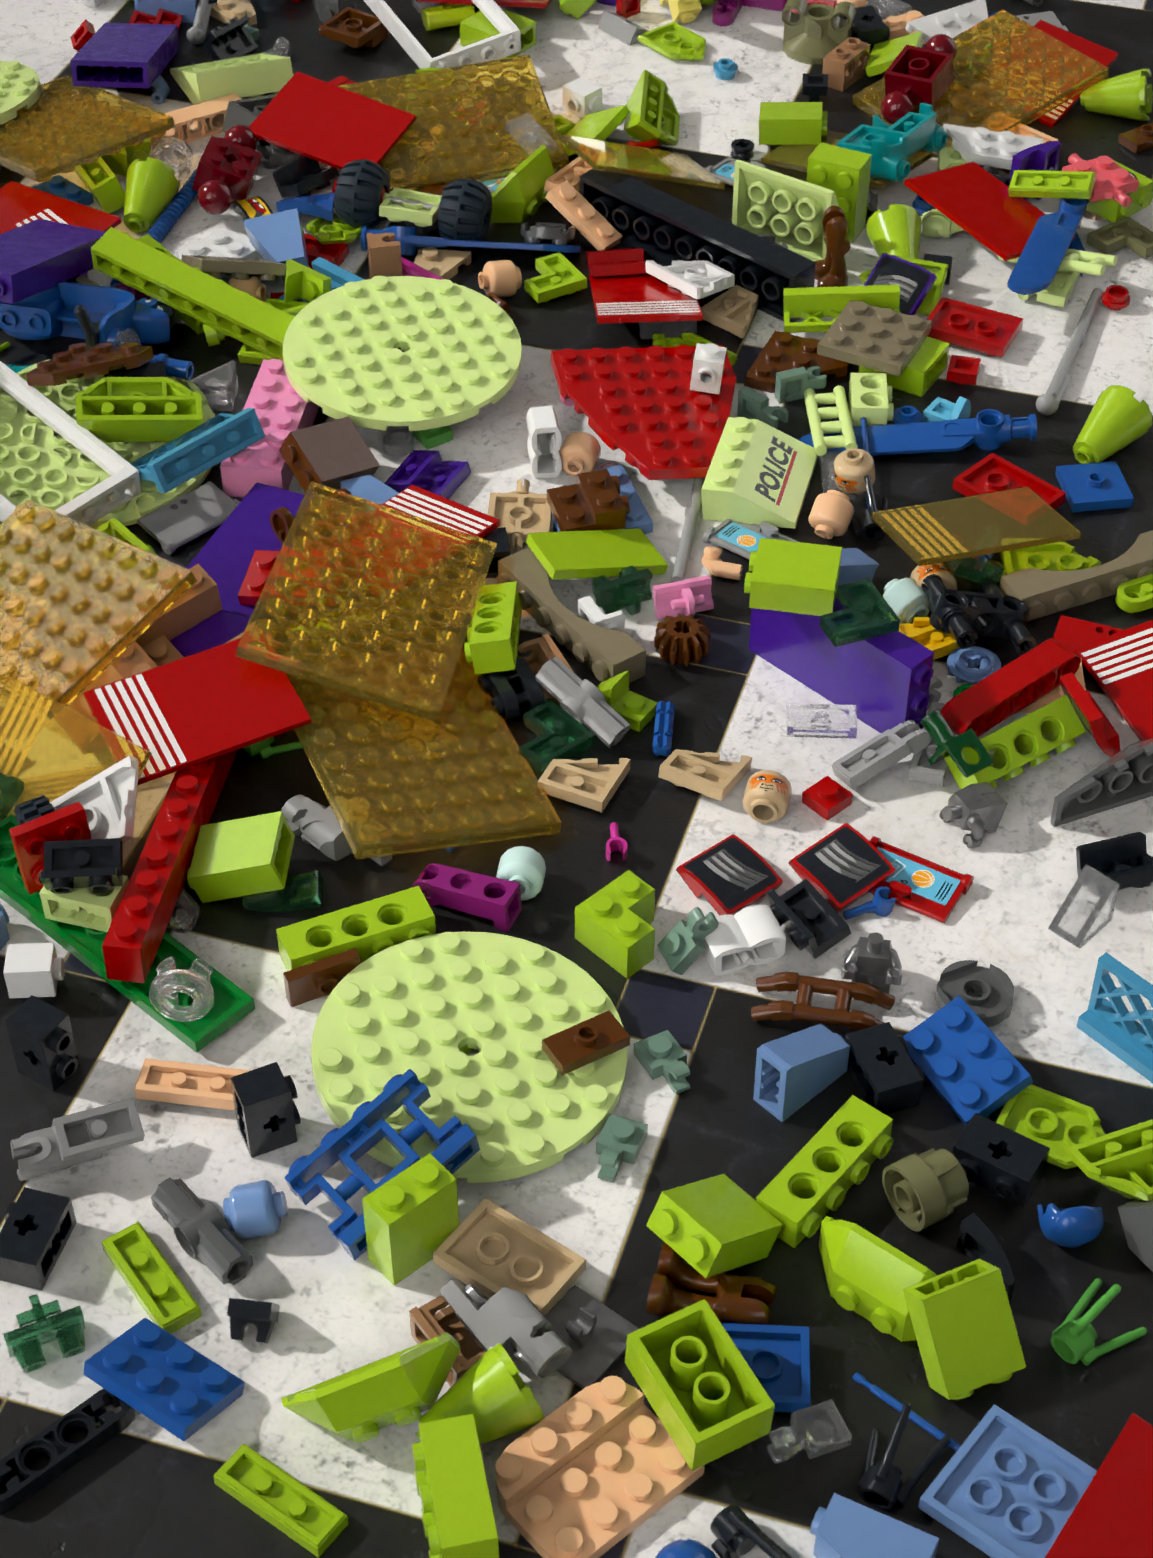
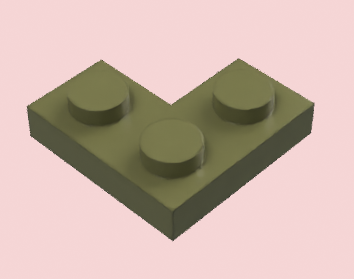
M1125 217L1088 233L1087 243L1101 253L1109 254L1126 246L1141 257L1147 258L1153 255V231L1130 217Z

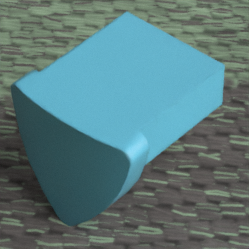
M959 396L956 403L937 397L923 411L922 421L936 422L969 419L971 403L968 399Z

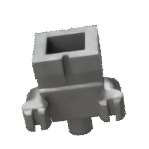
M987 782L970 784L955 792L949 798L948 805L940 811L939 817L945 819L944 823L955 821L962 830L972 831L970 834L964 835L963 843L968 844L966 846L968 848H975L981 846L984 830L987 833L996 832L1008 803Z
M877 932L869 934L868 938L860 937L857 944L851 947L844 959L841 978L850 979L854 983L856 981L870 983L888 994L890 984L901 985L902 965L897 951L892 948L891 940H883V936Z

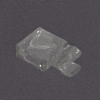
M831 1399L792 1412L790 1420L792 1426L781 1427L771 1431L769 1437L773 1443L767 1445L766 1449L774 1463L790 1459L803 1448L809 1459L850 1446L852 1434Z

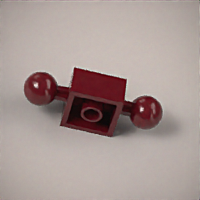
M946 34L934 35L927 41L925 48L906 45L884 73L885 98L881 103V114L888 123L893 125L907 113L914 112V106L920 107V103L933 105L934 108L954 81L953 61L957 55V46L950 36Z
M235 125L227 130L224 138L211 136L198 163L192 189L199 191V204L207 213L214 215L222 214L230 208L234 201L247 199L257 177L262 153L255 151L257 148V138L249 127Z

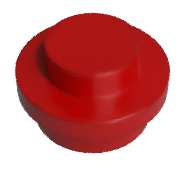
M1111 285L1102 294L1101 301L1111 310H1121L1130 304L1129 291L1123 286Z

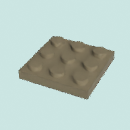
M182 255V262L199 268L214 278H221V275L235 279H249L250 275L257 276L260 280L276 281V275L285 276L286 264L265 259Z
M850 300L817 344V354L900 376L931 332L932 321L922 319L917 315L895 312L890 308L868 305L863 301Z

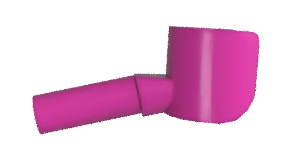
M613 822L610 824L611 838L606 842V860L611 861V853L613 851L621 852L623 860H626L627 842L619 836L618 823Z

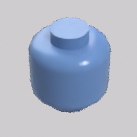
M268 1180L236 1185L230 1191L229 1197L223 1200L224 1218L230 1232L235 1231L242 1239L276 1233L281 1225V1217L288 1215L284 1192H276L274 1185Z

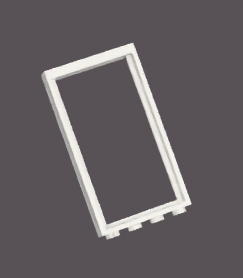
M364 0L420 69L441 68L445 70L446 75H450V72L457 75L521 51L520 29L494 0H472V2L500 34L434 58L428 54L384 0Z
M0 361V387L111 475L37 522L31 520L0 494V521L28 544L43 534L47 535V540L35 548L42 555L141 494L139 470L90 431L78 425L76 420L33 386H28V382Z

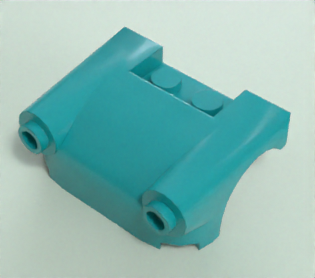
M920 103L919 113L909 112L891 126L887 125L880 116L874 115L873 126L861 124L837 142V146L871 154L870 179L901 182L910 173L911 163L908 159L918 151L939 152L947 143V133L942 126L936 123L937 112L933 111V105Z

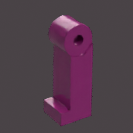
M428 864L412 886L420 887L429 906L439 904L443 907L493 920L494 929L505 932L510 930L522 910L519 883L441 864Z

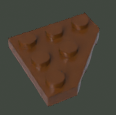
M775 331L745 375L744 386L774 393L776 372L804 367L807 371L810 367L819 366L821 368L820 376L833 374L838 378L846 376L853 364L818 355L817 344L820 341L817 339L803 338L788 332Z
M137 342L121 345V347H113V343H101L94 347H87L86 343L72 344L66 352L54 354L53 359L38 363L37 368L26 373L28 386H56L67 383L66 380L76 379L82 375L84 379L109 374V371L117 370L124 366L127 370L137 368L154 358L152 346H139Z

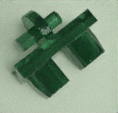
M632 565L622 569L617 579L610 581L604 575L594 578L592 581V592L596 598L597 606L602 607L605 614L624 608L630 615L638 614L641 610V603L652 599L650 581L653 574L648 568L638 571Z
M37 1294L28 1297L31 1309L16 1315L20 1328L3 1334L9 1357L15 1356L24 1374L38 1370L46 1365L41 1345L57 1340L63 1358H69L85 1351L83 1333L85 1321L80 1305L61 1312L58 1300L41 1305Z

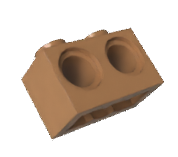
M847 38L823 57L822 74H828L829 88L843 92L866 74L865 67L869 60L870 44L862 42L858 38Z

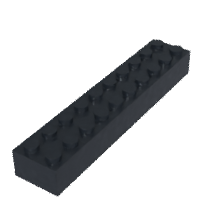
M602 163L580 175V194L623 236L619 243L629 248H641L644 250V255L667 266L672 265V260L709 261L734 274V286L738 285L757 294L758 306L756 309L784 322L783 288L814 287L816 262ZM790 318V322H796L801 318Z

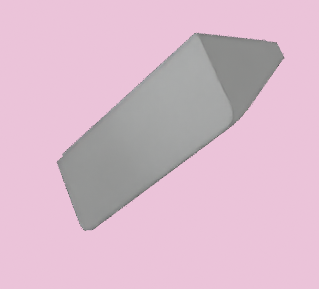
M604 11L598 25L600 30L627 45L638 43L637 36L648 32L647 29L610 11Z

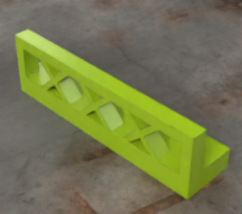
M900 285L783 288L784 332H827L850 300L863 301L868 305L880 308H890L900 313ZM823 317H831V318H833L834 320H832V321H822L821 318H823ZM790 318H803L804 321L790 322Z

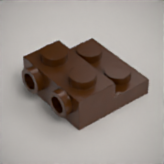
M351 7L343 9L318 26L320 36L329 38L331 41L348 44L353 48H359L363 45L375 47L388 38V29L376 15Z
M608 469L577 474V484L547 489V501L561 532L625 528L626 514L630 513L627 496L619 495V479L617 475L610 476Z

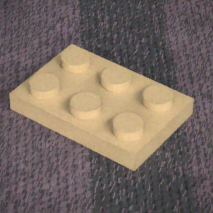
M487 1198L482 1200L433 1253L435 1265L465 1284H473L487 1298L490 1299L500 1289L507 1287L526 1294L544 1316L547 1315L586 1270L585 1258Z

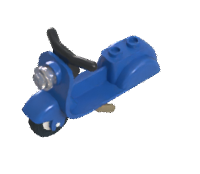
M84 276L77 277V283L64 281L15 304L0 302V328L9 336L22 340H45L57 336L85 339L87 347H94L101 343H113V347H121V345L131 342H137L139 346L140 344L166 343L170 341V329L174 327L176 320L174 308L156 299L147 300V298H142L135 302V297L131 292L99 286Z

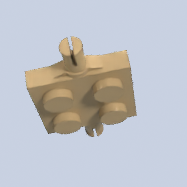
M522 479L517 481L516 491L508 493L490 492L488 515L500 520V526L497 528L506 527L511 554L515 553L516 547L517 552L523 550L522 546L523 543H526L528 533L550 532L552 510L547 501V494L529 492L530 482L527 479H524L523 486Z

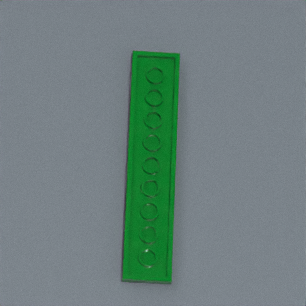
M12 814L0 821V898L196 1053L255 1009L254 999L166 931L145 983L107 979L102 944L107 932L45 919L40 891L33 894L27 892L17 862L9 829L18 826L19 823Z

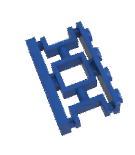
M411 1069L407 1070L403 1075L398 1074L392 1077L386 1083L380 1095L371 1102L366 1101L354 1111L351 1120L340 1129L335 1128L327 1133L322 1139L320 1146L309 1156L305 1155L297 1159L289 1168V1173L285 1176L290 1190L295 1196L299 1197L305 1206L322 1192L340 1211L341 1215L328 1227L331 1234L336 1240H339L344 1250L354 1260L367 1250L364 1214L362 1213L358 1217L356 1212L346 1202L363 1187L368 1193H371L420 1160V1156L410 1145L425 1132L439 1146L431 1154L451 1174L456 1172L480 1150L476 1134L466 1124L462 1125L455 1115L439 1129L422 1112L419 1107L431 1096L428 1087L418 1080L417 1075ZM403 1106L404 1111L413 1121L400 1133H397L385 1120ZM385 1137L405 1159L376 1184L356 1161ZM340 1160L341 1164L351 1175L334 1189L324 1179L322 1174Z

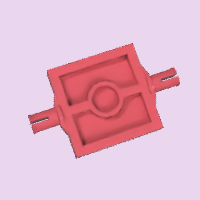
M1076 153L1069 156L1068 163L1071 165L1063 166L1062 171H1088L1096 173V182L1089 199L1091 202L1112 199L1116 200L1122 207H1128L1131 204L1132 198L1127 193L1137 191L1139 181L1114 162L1112 158L1099 156L1096 159L1086 161Z

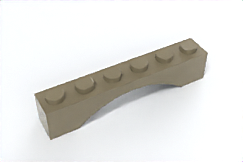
M1153 530L1139 534L1135 543L1124 554L1100 566L1070 571L1026 568L1001 576L999 587L1004 595L1016 597L1026 604L1027 610L1024 616L1027 621L1117 593V588L1120 584L1153 573Z
M530 547L498 560L497 584L517 581L522 610L527 611L540 627H544L552 634L560 645H564L578 662L583 663L589 668L599 681H605L624 671H629V683L646 675V649L627 632L593 624L567 609L555 596L549 583V574Z

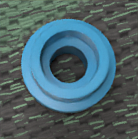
M723 58L713 65V71L716 78L731 80L738 71V65L731 59Z

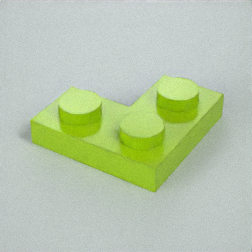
M560 252L535 259V269L541 275L524 280L525 291L537 303L548 302L551 299L566 294H573L576 291L587 288V278Z

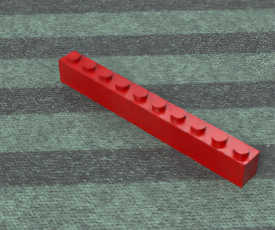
M238 750L175 773L102 944L107 979L145 983L186 881L187 870L191 867L201 825L208 824Z

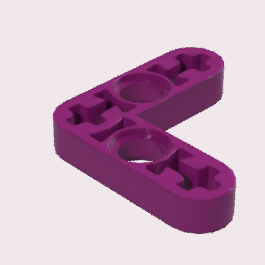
M717 0L713 7L712 22L718 26L731 25L742 6L783 11L787 0Z

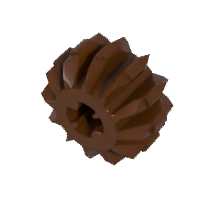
M678 612L676 617L666 616L664 621L658 623L655 630L654 647H656V652L660 654L662 661L670 660L672 666L677 663H683L687 667L688 662L699 664L701 658L707 657L711 633L709 632V627L705 626L704 619H694L693 614L682 616Z

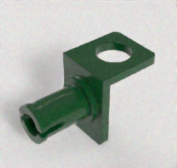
M939 709L931 712L920 721L938 746L935 749V754L928 760L930 765L950 755L963 776L968 778L993 763V759L972 728L960 735H955ZM971 747L978 753L979 761L977 764L973 765L964 761L961 756L963 748Z

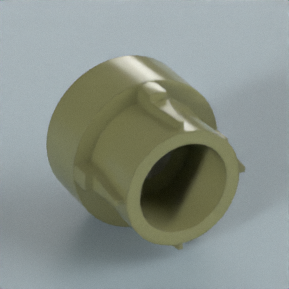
M932 1148L919 1155L914 1153L888 1165L883 1170L882 1182L887 1199L895 1214L913 1231L918 1232L952 1214L954 1208L968 1201L966 1197L969 1193V1184L966 1174L956 1157L946 1149L941 1148L935 1151Z

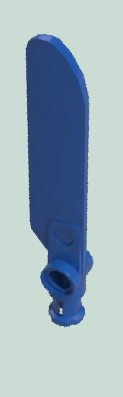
M1062 198L1057 213L1043 215L1038 219L1008 279L1007 286L1011 291L1021 295L1034 294L1046 289L1053 282L1076 231L1080 228L1087 204L1090 201L1089 199Z
M362 226L361 231L362 251H367L368 249L366 233H394L396 240L393 241H400L401 255H416V247L449 246L581 253V246L452 240L448 238L417 236V227L391 226L386 227L385 230L368 229L367 226Z
M995 409L982 410L976 415V418L866 425L868 449L872 456L959 451L972 443H975L977 447L983 450H995L1002 443H1010L1011 439L1029 438L1030 441H1035L1037 438V419L1035 414H1030L1029 417L1010 418L1009 414L1003 415V413ZM853 426L858 449H862V426ZM842 432L824 434V437L842 435ZM811 433L799 439V441L814 448ZM845 447L827 449L826 454L819 456L818 459L836 458L837 455L846 449Z

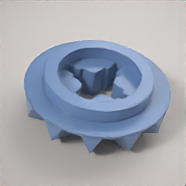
M972 646L968 649L958 648L952 651L948 656L946 666H948V675L955 677L957 683L967 682L968 684H976L1001 669V662L992 651Z

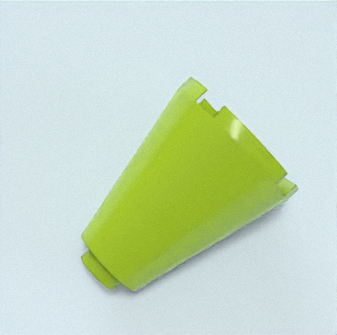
M1143 68L1087 84L1085 90H1081L1080 93L1081 106H1085L1086 111L1149 121L1150 118L1146 113H1151L1152 84H1147L1146 77H1151L1150 69Z
M147 157L146 161L136 159L129 165L126 176L123 222L132 232H147L178 194L180 180L177 181L174 176V169L161 160Z
M906 204L889 205L890 209L881 212V209L875 211L868 219L866 229L867 236L879 258H881L883 253L919 259L922 222L917 211Z
M1111 385L1100 393L1073 445V452L1079 463L1102 462L1148 432L1153 424L1152 413L1144 400L1140 403L1133 397L1136 392L1121 385Z
M498 1343L490 1347L418 1420L419 1423L473 1414L479 1445L481 1446L531 1428L544 1419L545 1416L529 1386L525 1385L519 1375L518 1368L503 1346ZM418 1431V1432H416L415 1434H416L417 1438H418L419 1441H420L419 1431Z

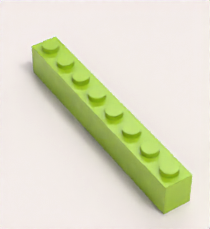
M112 227L91 247L94 269L275 359L283 361L284 336L288 326L295 317L294 315H289L272 304L265 303L245 291H240L228 285L225 281L216 279L199 268L192 267L176 257L169 256L155 249L152 245L145 244L129 234Z

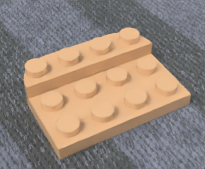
M608 1376L601 1382L591 1384L579 1391L506 1447L495 1464L498 1505L505 1518L542 1558H600L704 1474L705 1465L691 1471L660 1419L644 1405V1394L637 1388L626 1384L620 1377Z

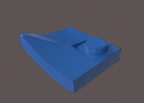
M335 193L286 198L276 202L277 212L297 208L299 215L309 214L328 221H334Z

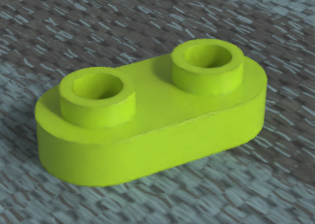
M1153 573L1120 584L1115 598L1117 606L1128 613H1136L1153 608Z

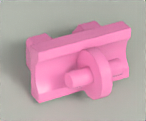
M707 575L652 586L655 617L658 620L665 619L666 616L676 617L678 612L681 615L688 616L693 614L694 616L696 612L714 609L711 594V577Z

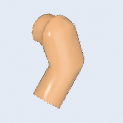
M706 546L704 548V556L701 557V562L710 574L720 578L741 579V564L723 562L719 559L721 550L718 547Z

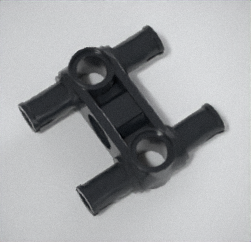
M931 574L924 578L923 582L925 584H921V587L930 599L929 607L932 612L929 619L930 624L941 632L951 633L960 648L968 649L976 643L974 639H978V636L1010 639L1015 650L1021 655L1033 649L1032 645H1036L1035 638L1027 630V619L1024 616L1027 610L1026 604L1016 597L1004 595L997 582H985L981 585L983 590H979L978 593L947 589L941 577L936 574Z

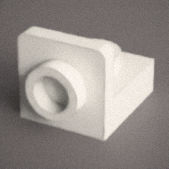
M591 596L578 599V617L608 629L624 632L625 615L622 611L605 614L603 608L598 607Z

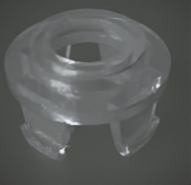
M162 137L151 145L149 158L165 162L174 169L175 174H178L179 180L184 181L190 174L189 168L193 163V152L190 146L179 138ZM171 147L172 154L177 156L178 159L167 158L162 150Z
M168 957L157 966L156 971L158 974L152 981L149 990V1000L157 1012L176 1021L198 1020L210 1012L214 1004L215 994L210 984L212 968L205 961L196 958L189 970L176 969L173 957ZM175 992L190 995L194 999L192 1005L178 1006V994Z

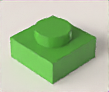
M449 426L412 431V435L426 449L453 440V430Z

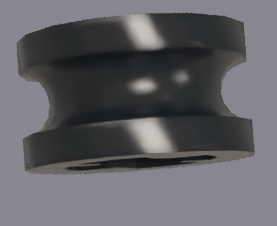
M748 139L732 141L731 148L733 150L731 151V157L733 159L746 161L753 158L754 152L752 150L754 149V143Z

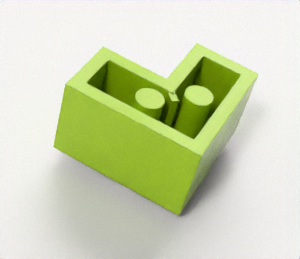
M630 870L626 871L575 907V939L628 979L654 960L655 928L649 925V923L654 921L655 889Z

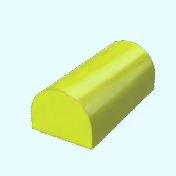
M443 4L421 9L423 25L427 31L460 25V22L475 14L474 6L469 4Z

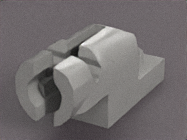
M296 795L289 799L282 807L281 811L294 835L301 836L302 841L306 844H311L325 856L335 861L343 859L356 849L364 857L371 858L380 866L392 860L390 833L342 798L326 808L305 795Z
M134 1098L54 1118L52 1127L26 1133L20 1138L11 1140L10 1146L13 1159L32 1155L38 1146H42L43 1150L41 1153L18 1160L19 1169H17V1175L20 1181L42 1176L48 1172L61 1171L77 1164L102 1158L103 1151L143 1141L145 1135Z
M452 1279L439 1291L487 1350L500 1343L510 1358L514 1355L527 1365L537 1377L540 1376L543 1379L553 1374L573 1353L572 1348L561 1335L551 1331V1323L526 1294L503 1287L487 1301L473 1284L469 1283L465 1286Z

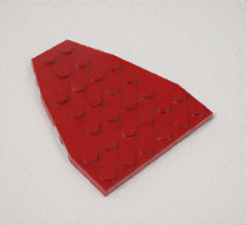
M696 346L621 347L619 349L592 348L589 350L567 348L551 351L550 362L560 394L564 399L571 398L575 402L574 410L578 414H586L588 425L613 451L618 448L626 454L625 461L631 466L638 468L644 477L648 480L706 478L728 417H730L735 391L736 376L727 353L720 393L713 394L690 390Z

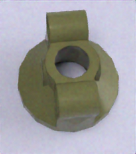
M787 0L781 15L784 22L783 52L797 62L823 65L824 56L847 38H851L856 8L847 1H842L835 8L824 4L807 5L806 0ZM790 9L797 10L799 14L793 13ZM838 15H844L847 19H841Z

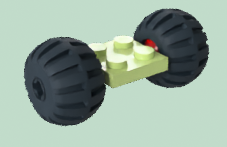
M366 159L354 160L345 164L340 171L335 189V211L341 221L353 228L362 226L374 227L382 221L383 217H387L392 222H414V225L419 227L432 226L438 219L437 226L441 238L483 241L486 237L492 213V195L485 185L474 179L462 178L448 183L442 196L397 187L389 194V175L378 163Z

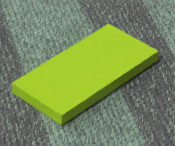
M641 529L528 533L526 540L527 545L552 580L663 575L668 567L666 561Z

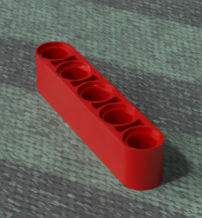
M1050 638L950 699L942 708L941 714L955 734L960 735L972 728L977 737L1060 686L1059 677L1071 672L1075 675L1079 669L1081 658L1055 639Z

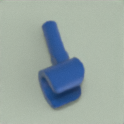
M879 887L876 889L872 901L843 911V916L847 920L873 912L878 916L886 917L892 912L896 898L888 899L891 891L890 888Z

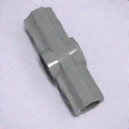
M558 657L549 659L535 676L536 681L560 702L561 708L570 719L578 725L584 724L609 748L618 744L630 729V724L605 702L606 699L601 691L589 680L584 679L582 681Z

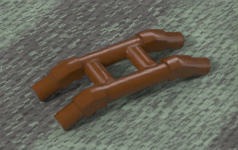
M780 972L772 976L758 977L756 979L757 990L759 993L776 990L777 992H796L798 990L796 1004L793 1001L780 1000L772 1001L765 1005L752 1006L751 1016L753 1021L770 1019L773 1021H791L795 1019L862 1030L885 1022L875 1019V1016L863 1011L852 1010L851 1012V999L854 998V1000L863 1001L871 1005L875 1004L884 1009L891 1010L895 1003V996L881 991L879 987L867 982L856 981L854 983L803 976L795 972ZM813 992L835 995V1008L811 1006Z

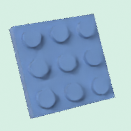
M994 1404L921 1496L918 1508L991 1558H1044L1097 1470Z

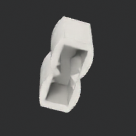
M552 405L530 407L526 417L529 432L527 450L533 475L536 479L558 477L562 468L559 453L562 437L555 409Z
M769 905L747 906L734 915H715L719 922L718 927L702 940L706 948L703 953L714 975L737 972L749 965L770 963L785 955L786 936Z

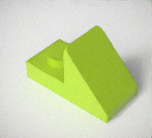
M150 136L97 142L99 155L111 171L124 177L127 176L129 165L134 160L146 161L147 157L153 158Z
M292 259L286 260L284 301L289 302L302 298L312 302L321 295L331 291L332 278Z
M624 671L601 682L597 686L604 695L605 702L627 720L630 728L640 732L656 715L657 702L629 690V671Z

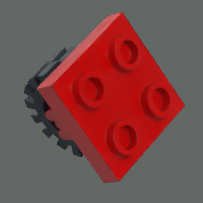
M41 795L15 806V818L19 825L9 829L23 884L29 894L40 891L44 886L40 880V872L44 871V842L92 839L85 809L80 802L54 811L52 803L50 804L49 799L45 795Z

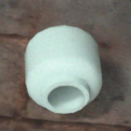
M896 578L886 584L883 589L884 594L881 598V606L890 617H894L896 624L913 623L914 617H927L930 599L914 579L903 578L899 580Z
M526 846L510 848L500 858L496 878L519 883L521 901L534 898L542 889L546 872L545 861L541 854L533 848Z

